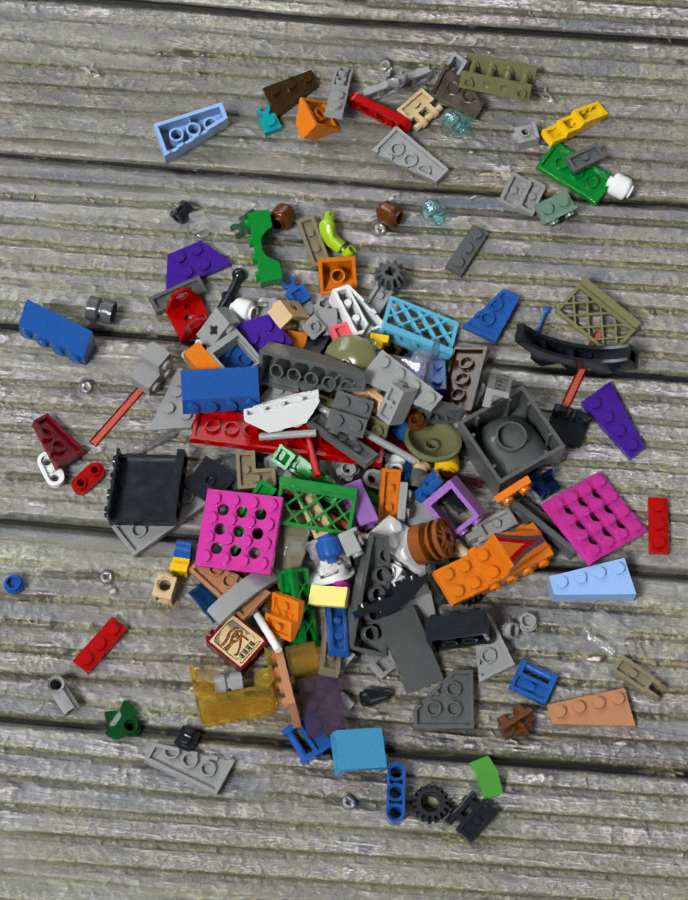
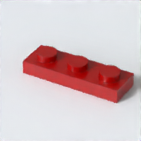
M648 497V555H668V498Z
M111 617L76 656L73 663L89 675L125 635L128 629L114 617Z

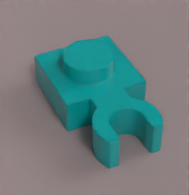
M265 104L266 111L264 112L260 111L259 107L256 108L257 115L260 117L258 122L265 137L282 131V126L276 114H270L268 104Z

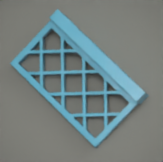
M391 295L377 334L389 335L391 343L432 359H444L446 364L453 354V345L459 322ZM392 303L399 305L401 310L395 312ZM409 311H415L419 317L412 319ZM404 313L408 321L402 323L398 315ZM393 317L397 325L394 326L387 323V319ZM426 318L434 319L436 324L430 326ZM421 320L425 328L419 330L415 322ZM411 324L415 332L407 331L404 326ZM443 325L453 326V330L447 333ZM439 327L442 335L436 337L432 329ZM428 331L432 339L423 337L421 333ZM445 338L449 344L448 347L442 345L439 340Z

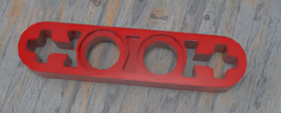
M352 93L348 99V104L353 109L391 128L397 126L405 133H408L412 127V122L408 118L358 93Z

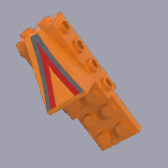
M534 522L528 525L524 523L513 532L507 531L491 534L483 546L479 548L477 546L472 547L467 551V556L433 571L432 576L451 607H454L481 593L484 595L490 591L494 592L507 583L515 582L519 577L528 576L534 570L548 566L554 553L551 545L543 538L540 528L536 527Z

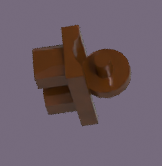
M518 704L513 709V714L515 715L513 718L509 719L506 714L497 718L502 737L505 741L513 735L515 737L520 735L524 738L529 737L528 730L533 727L532 723L535 722L533 710L530 707L526 709L522 704Z

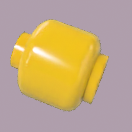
M458 455L449 461L434 463L435 470L439 473L443 472V470L448 471L446 474H440L441 476L451 475V473L456 475L460 469Z

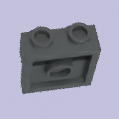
M337 390L325 427L329 428L328 432L336 435L343 432L348 434L347 438L355 441H358L359 438L363 439L375 401Z

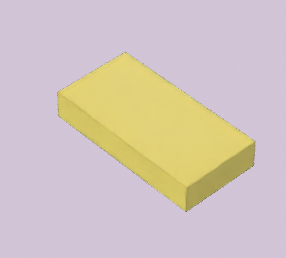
M311 585L308 604L319 607L347 608L350 589L348 587Z

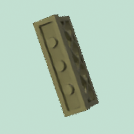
M586 277L579 281L578 286L554 310L557 315L597 346H605L604 341L615 340L616 345H624L641 328L639 320ZM581 291L586 295V301L575 302L574 296ZM597 304L600 307V313H589L588 305ZM575 305H586L587 314H576ZM565 306H573L574 314L565 315L561 310ZM600 316L601 325L590 326L589 317ZM602 316L613 317L614 324L603 325ZM587 317L588 326L577 325L576 318ZM625 327L629 332L626 336L617 337V328ZM614 328L615 337H604L603 329ZM590 329H601L602 338H593L590 335Z

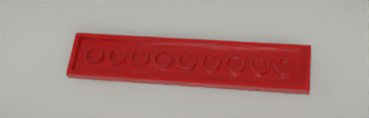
M232 411L196 413L190 443L250 451L255 450L273 454L282 443L305 458H309L304 438L259 441V433H265L266 431L245 422L244 413ZM290 427L283 431L302 430V427ZM318 434L317 437H312L317 459L357 464ZM366 437L363 439L359 438L361 442L379 454L378 459L370 466L382 468L385 448Z

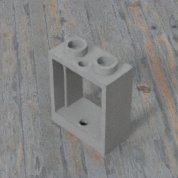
M234 329L206 349L221 368H225L218 358L236 345H239L254 363L252 366H258L259 375V354L237 329Z

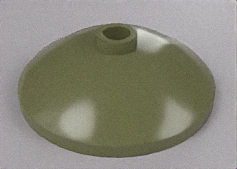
M343 335L329 344L324 355L342 362L347 361L348 364L365 371L375 359L377 353L371 343L363 337Z
M448 423L427 424L421 431H412L407 427L404 434V442L408 450L416 457L427 462L439 463L449 461L458 455L462 445L459 433Z

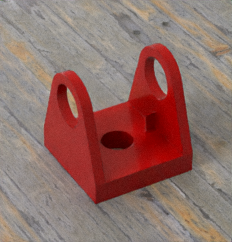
M189 287L176 290L171 295L165 309L166 315L181 344L197 337L196 334L209 318V314L199 295ZM187 292L184 296L176 298L181 293ZM193 316V317H191L190 319H188L187 321H185V319H186L187 317Z

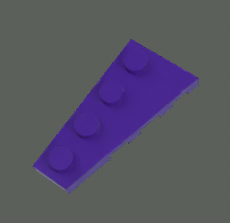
M608 382L581 402L580 406L587 414L592 415L591 418L629 461L644 451L645 446L611 382Z

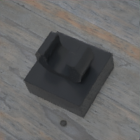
M183 725L174 744L188 752L194 751L202 735Z

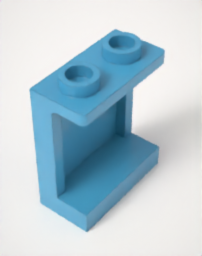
M382 727L335 730L330 735L335 775L366 770L383 772L387 768L389 757L385 753L386 736L382 733Z

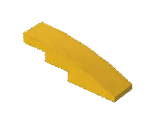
M597 101L573 110L571 115L557 120L555 125L542 129L540 135L552 147L583 132L607 117L609 113Z

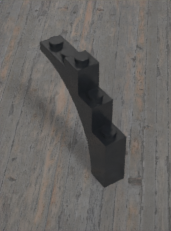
M524 323L517 324L515 342L530 352V359L539 366L560 363L569 371L590 368L598 375L638 368L639 351L630 344L597 346L571 343L544 335Z

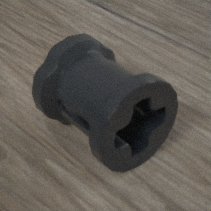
M181 200L180 205L170 212V216L177 223L182 224L184 218L189 213H192L194 209L187 201Z

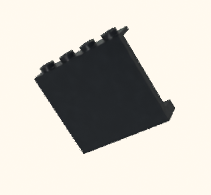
M117 448L116 456H113L112 459L114 469L110 473L111 487L107 490L108 505L104 507V517L107 518L109 524L179 526L184 492L183 486L188 465L185 449H177L176 455L122 454L120 448Z

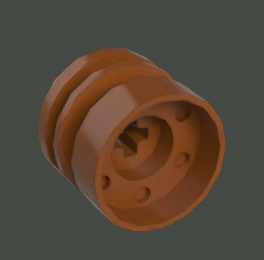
M437 518L427 523L413 525L408 529V549L413 560L418 565H427L434 563L436 560L441 561L445 558H452L455 555V534L445 518Z

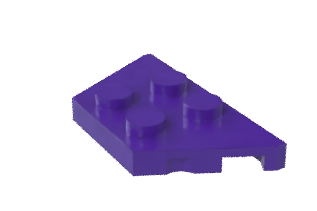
M200 240L167 255L166 290L198 275L202 280L232 267V262Z
M269 314L241 322L237 327V330L258 354L259 350L269 341L292 347L294 345L292 339L283 329L277 326Z

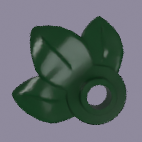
M124 700L120 711H107L104 713L106 722L110 726L105 733L109 738L117 740L124 736L134 737L139 734L141 724L136 718L137 710L130 702ZM129 725L135 726L134 729L131 731L128 730L127 727Z

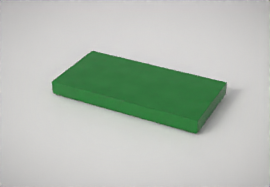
M561 143L552 146L538 163L536 170L594 206H597L607 193L608 187L605 185L608 178L614 176L597 165H593L573 175L565 163V157L575 152Z

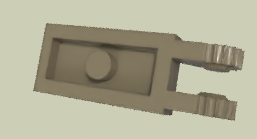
M621 655L610 671L613 675L643 695L645 694L654 702L658 703L661 698L649 689L651 684L660 692L665 693L667 691V687L655 679V676L624 655Z

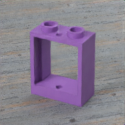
M457 475L422 502L436 519L445 518L451 525L455 536L459 535V537L469 531L467 526L471 523L475 526L483 519L481 515L486 512ZM451 489L473 514L472 517L458 528L436 503Z
M361 479L342 486L360 490L355 508L353 527L358 526V531L367 535L378 525L379 519ZM343 500V505L346 511L351 509L352 501Z

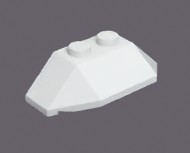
M319 390L300 392L263 402L252 408L244 409V420L268 433L283 431L290 427H300L307 423L319 404Z

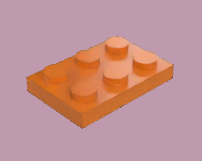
M527 475L495 495L494 498L500 506L505 505L507 507L514 503V498L521 494L523 497L532 491L531 487L534 485Z

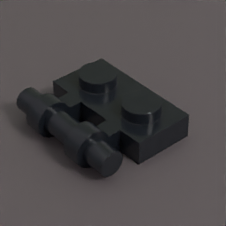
M473 790L468 795H464L461 799L462 802L455 809L452 808L449 812L450 815L445 819V822L450 826L455 820L458 821L460 824L455 830L470 844L498 815V812L484 799L477 805L474 800L478 795ZM469 807L472 811L465 818L461 814Z

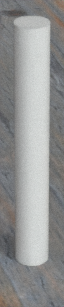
M257 609L252 614L275 653H280L282 647Z

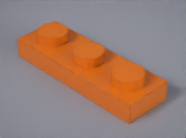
M381 468L377 507L378 524L389 515L397 519L401 470Z

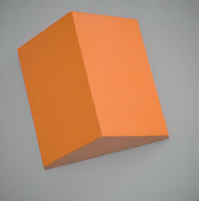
M355 256L318 258L320 295L331 294L332 289L347 284L357 292Z

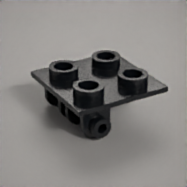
M556 403L553 407L549 423L564 444L579 449L592 415Z

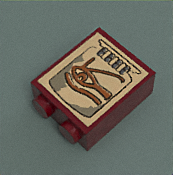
M236 614L218 626L216 630L212 629L206 636L207 647L237 672L241 671L242 676L269 647L268 640Z

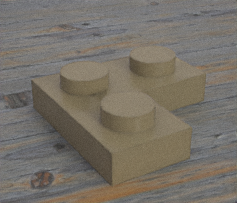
M255 450L235 452L238 491L254 490L260 479L277 488L275 467L256 469Z

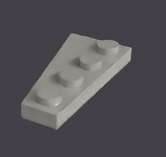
M384 350L379 352L365 370L367 372L366 384L380 391L387 392L391 382L406 383L407 389L414 388L418 392L412 405L430 413L443 398L442 395Z

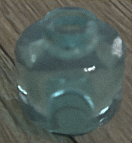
M453 109L444 114L441 125L450 135L459 136L466 132L468 120L460 111Z
M437 199L425 201L420 209L421 216L430 226L441 225L447 217L445 207Z

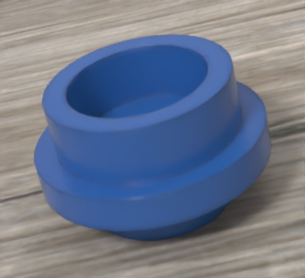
M10 575L4 581V588L10 594H18L24 587L23 579L18 575Z

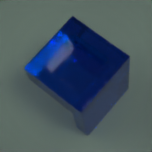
M552 468L532 481L534 485L532 488L542 501L561 489L560 485L553 478L554 471Z

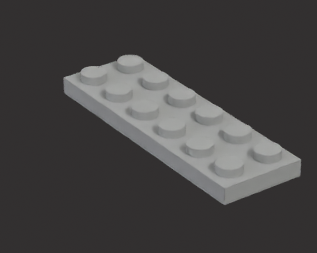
M199 465L186 473L185 483ZM185 488L179 526L205 507L203 500ZM112 525L111 528L133 557L136 558L179 526Z

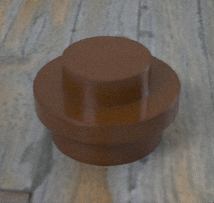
M414 413L409 417L408 427L410 430L421 431L426 427L427 420L422 414Z

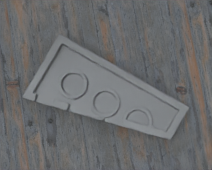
M397 126L372 149L373 154L435 184H438L449 173V169Z
M153 742L144 758V763L217 797L235 764V760H224L218 758V756H206L195 751L188 752L179 750L177 747Z

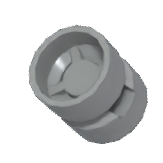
M241 671L232 672L229 676L225 674L213 675L217 701L228 700L229 696H232L234 699L245 697Z

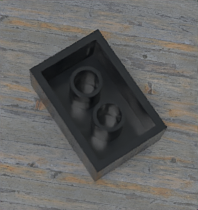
M473 608L469 612L464 613L453 611L449 615L443 616L441 614H432L429 618H424L426 642L434 652L493 644L491 621L485 611L479 608Z

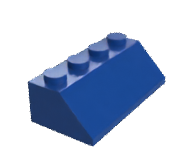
M27 299L19 322L21 335L28 340L33 339L44 348L49 347L60 356L65 355L76 364L86 365L97 348L93 331Z
M258 366L180 370L183 414L244 411L246 408H252L260 404Z

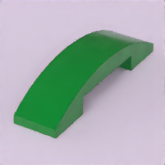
M282 443L270 459L283 470L290 471L299 479L340 486L322 469H320L322 476L318 479L314 478L310 460ZM325 496L322 498L330 505L334 504L330 497Z

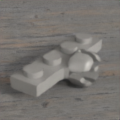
M395 65L394 70L392 67L387 70L386 80L377 85L366 87L362 90V96L372 101L383 99L429 82L431 71L426 66L406 73L404 67Z

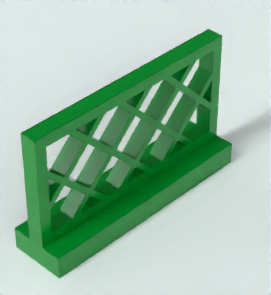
M280 476L277 497L283 496L284 489L291 490L295 495V498L288 503L284 501L283 509L287 508L292 517L286 521L281 520V525L340 534L345 531L338 530L335 523L344 517L348 522L347 530L352 528L360 490ZM309 493L314 498V501L305 507L300 497ZM325 496L330 497L334 502L326 510L319 502ZM298 499L303 509L294 515L289 505ZM343 500H351V509L344 513L338 504ZM317 503L323 512L313 518L308 508ZM336 506L342 515L332 521L327 512ZM306 511L311 520L306 524H300L296 517ZM325 514L331 523L324 528L319 527L315 520Z

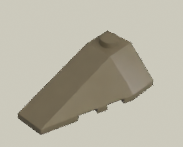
M283 509L281 520L286 521L292 515L288 509ZM291 510V511H292L293 514L295 515V514H296L297 512H299L300 510ZM303 513L296 517L300 524L307 523ZM280 525L274 561V569L277 576L279 571L285 569L303 568L302 561L304 554H307L308 551L306 545L308 537L312 535L311 530ZM297 573L298 580L300 581L302 573Z

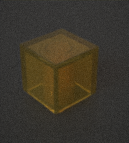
M314 641L285 647L291 684L320 677V674H318L320 653L319 651L316 652Z

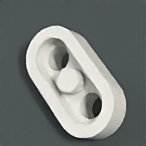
M43 452L38 456V466L48 486L59 488L65 482L64 472L62 468L55 471L52 463L45 465L50 459L47 453ZM55 477H58V478H59L58 481H52V480H53V478H55Z

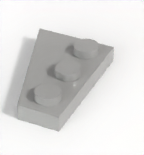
M490 612L486 613L491 621L493 644L475 646L480 684L516 666Z

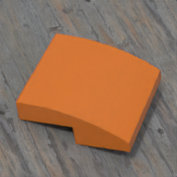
M280 591L272 592L271 611L265 612V621L275 636L289 642L294 641L302 621L305 601Z

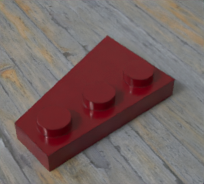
M48 413L33 421L32 426L55 471L84 456L86 450Z

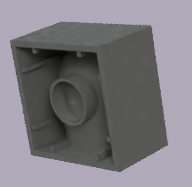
M524 386L510 392L508 399L501 397L492 402L490 408L483 407L458 421L457 432L462 440L461 449L493 496L540 466L553 464L556 467L562 462L566 446Z

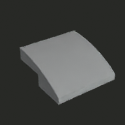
M512 171L497 204L515 212L533 216L535 212L533 206L539 203L546 185L533 178L528 180Z

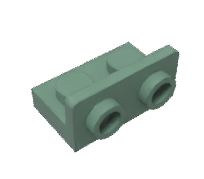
M567 190L533 206L543 226L548 223L552 226L559 222L558 218L562 216L568 218L575 214L574 210L579 208L577 204H573Z

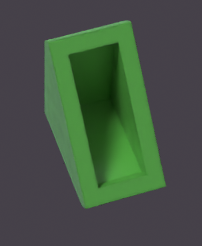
M489 756L469 762L485 801L503 794L498 770Z

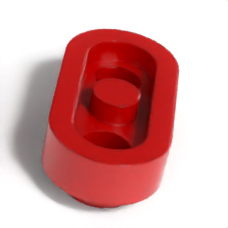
M93 462L84 468L72 480L73 492L76 495L84 496L96 487L105 477L103 465ZM97 469L98 472L92 473V470ZM84 482V485L78 486V483Z

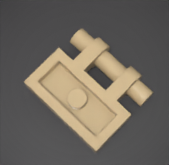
M421 88L403 103L396 113L408 118L411 122L415 120L417 123L413 128L418 132L421 128L424 129L429 121L436 119L443 110V107L440 104L433 107L434 98ZM426 110L428 114L422 117L420 114Z

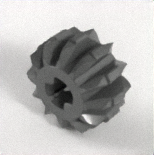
M387 259L386 264L380 262L379 268L375 269L376 275L374 279L377 281L378 287L384 286V291L390 288L393 292L394 287L400 289L401 284L405 283L406 271L403 270L402 264L397 265L396 260L390 263Z

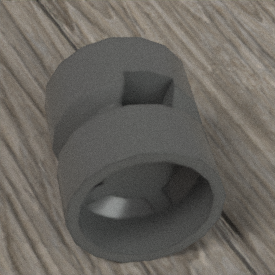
M91 295L86 304L85 318L94 321L100 319L102 323L112 324L117 312V301L109 299L103 301L101 297Z

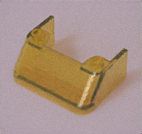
M264 648L267 668L259 669L255 673V686L215 694L214 686L211 682L196 680L193 662L189 663L198 715L203 726L211 728L271 716L278 711L279 703L268 648Z

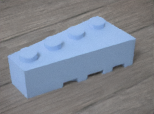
M222 102L153 124L154 133L165 163L168 164L228 127V117Z
M625 558L548 577L547 581L552 602H596L607 600L608 602H616L617 600L633 602L636 596Z

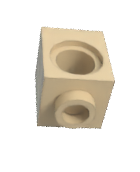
M158 573L152 591L154 602L172 606L178 587V580L173 574ZM163 585L171 586L167 591L161 590Z

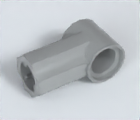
M53 675L47 680L49 693L53 696L64 716L72 714L80 707L61 676ZM60 682L62 686L59 690L51 689L52 684Z

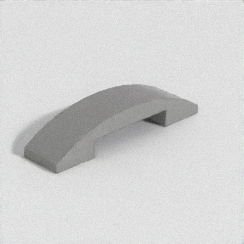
M274 572L272 576L249 574L217 599L208 608L207 612L220 626L235 615L237 609L265 589H270L278 583L279 577Z

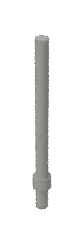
M319 402L316 410L327 415L326 418H328L331 408ZM366 429L364 437L413 465L416 464L417 457Z

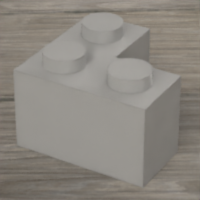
M154 341L142 352V364L130 376L132 384L148 396H151L153 392L156 393L160 389L165 378L168 379L173 373L171 354Z

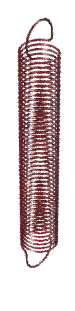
M443 470L440 474H446L448 471ZM451 473V475H445L442 478L448 479V477L455 476V474ZM466 476L464 478L467 479H460L463 484L474 485V487L478 488L483 486L477 485L484 484L483 481L470 479Z

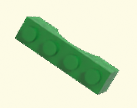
M269 209L249 212L244 222L246 231L250 230L251 236L248 237L249 247H253L254 254H251L252 263L257 265V271H255L256 283L260 282L261 288L280 285L281 281H283L280 262L266 256L261 247L265 237L272 233Z

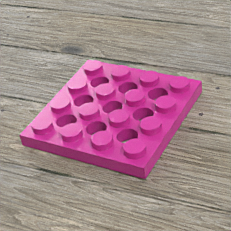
M600 471L548 499L541 505L588 566L600 561L647 532V529ZM592 493H597L600 499L595 498ZM578 501H584L586 506L580 505ZM564 508L570 509L572 514L566 513ZM604 508H609L612 511V514L607 513ZM590 515L596 516L598 521H593ZM616 522L621 523L624 526V529L619 528ZM576 523L582 524L584 529H579ZM602 530L608 531L610 537L605 536ZM588 538L594 539L596 545L591 544Z
M208 488L195 566L272 576L285 499L277 496ZM228 506V513L223 516L220 515V508ZM247 508V515L240 518L238 516L239 510ZM265 510L267 513L266 517L263 520H258V512ZM225 525V532L218 535L216 533L217 527ZM238 527L244 528V534L241 537L235 536V531ZM258 529L263 530L262 538L255 539L254 532ZM216 544L222 545V551L219 554L213 553V547ZM240 546L241 553L238 556H233L232 549ZM253 549L260 550V555L256 559L251 558V551Z

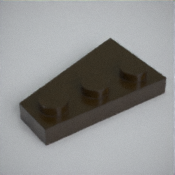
M445 64L429 95L477 120L485 103L472 90L459 88L460 78Z
M312 70L264 87L263 93L273 113L279 119L286 110L292 109L301 97L306 98L319 87V83Z

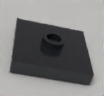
M205 456L183 487L205 502L208 488L228 491L237 480V476L208 456Z

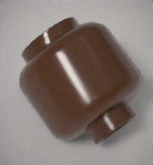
M384 201L376 209L377 219L380 223L394 227L403 221L404 212L402 207L392 201Z
M285 203L276 205L270 213L272 227L276 230L289 229L296 218L294 209Z

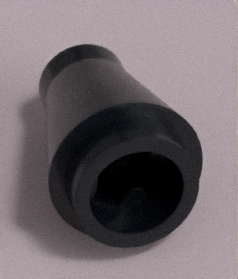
M366 688L360 691L359 697L362 707L371 708L385 700H389V689Z

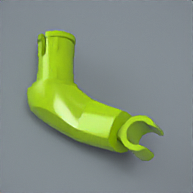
M326 211L324 219L319 223V231L325 245L337 253L342 251L343 256H353L356 253L355 247L349 245L345 248L346 242L337 235L334 223L335 213L332 211L330 216V211Z

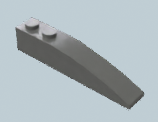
M270 341L259 350V385L289 392L313 391L317 389L325 392H333L334 390H341L343 392L366 391L367 372L340 360L309 350Z
M370 532L358 567L347 613L349 650L358 654L386 657L388 646L374 614L370 613L357 619L353 615V611L358 610L357 605L369 601L370 605L376 603L375 598L385 595V590L390 589L389 536Z

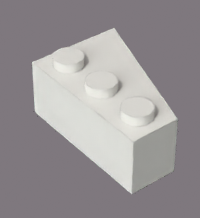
M349 284L332 289L329 303L332 308H337V317H340L341 323L347 321L353 335L363 337L369 341L370 333H378L382 319Z

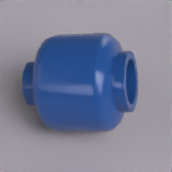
M333 533L320 536L315 543L320 561H327L328 564L338 562L339 557L344 553L339 537L333 536Z

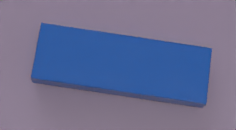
M325 607L328 656L348 658L349 641L346 608Z

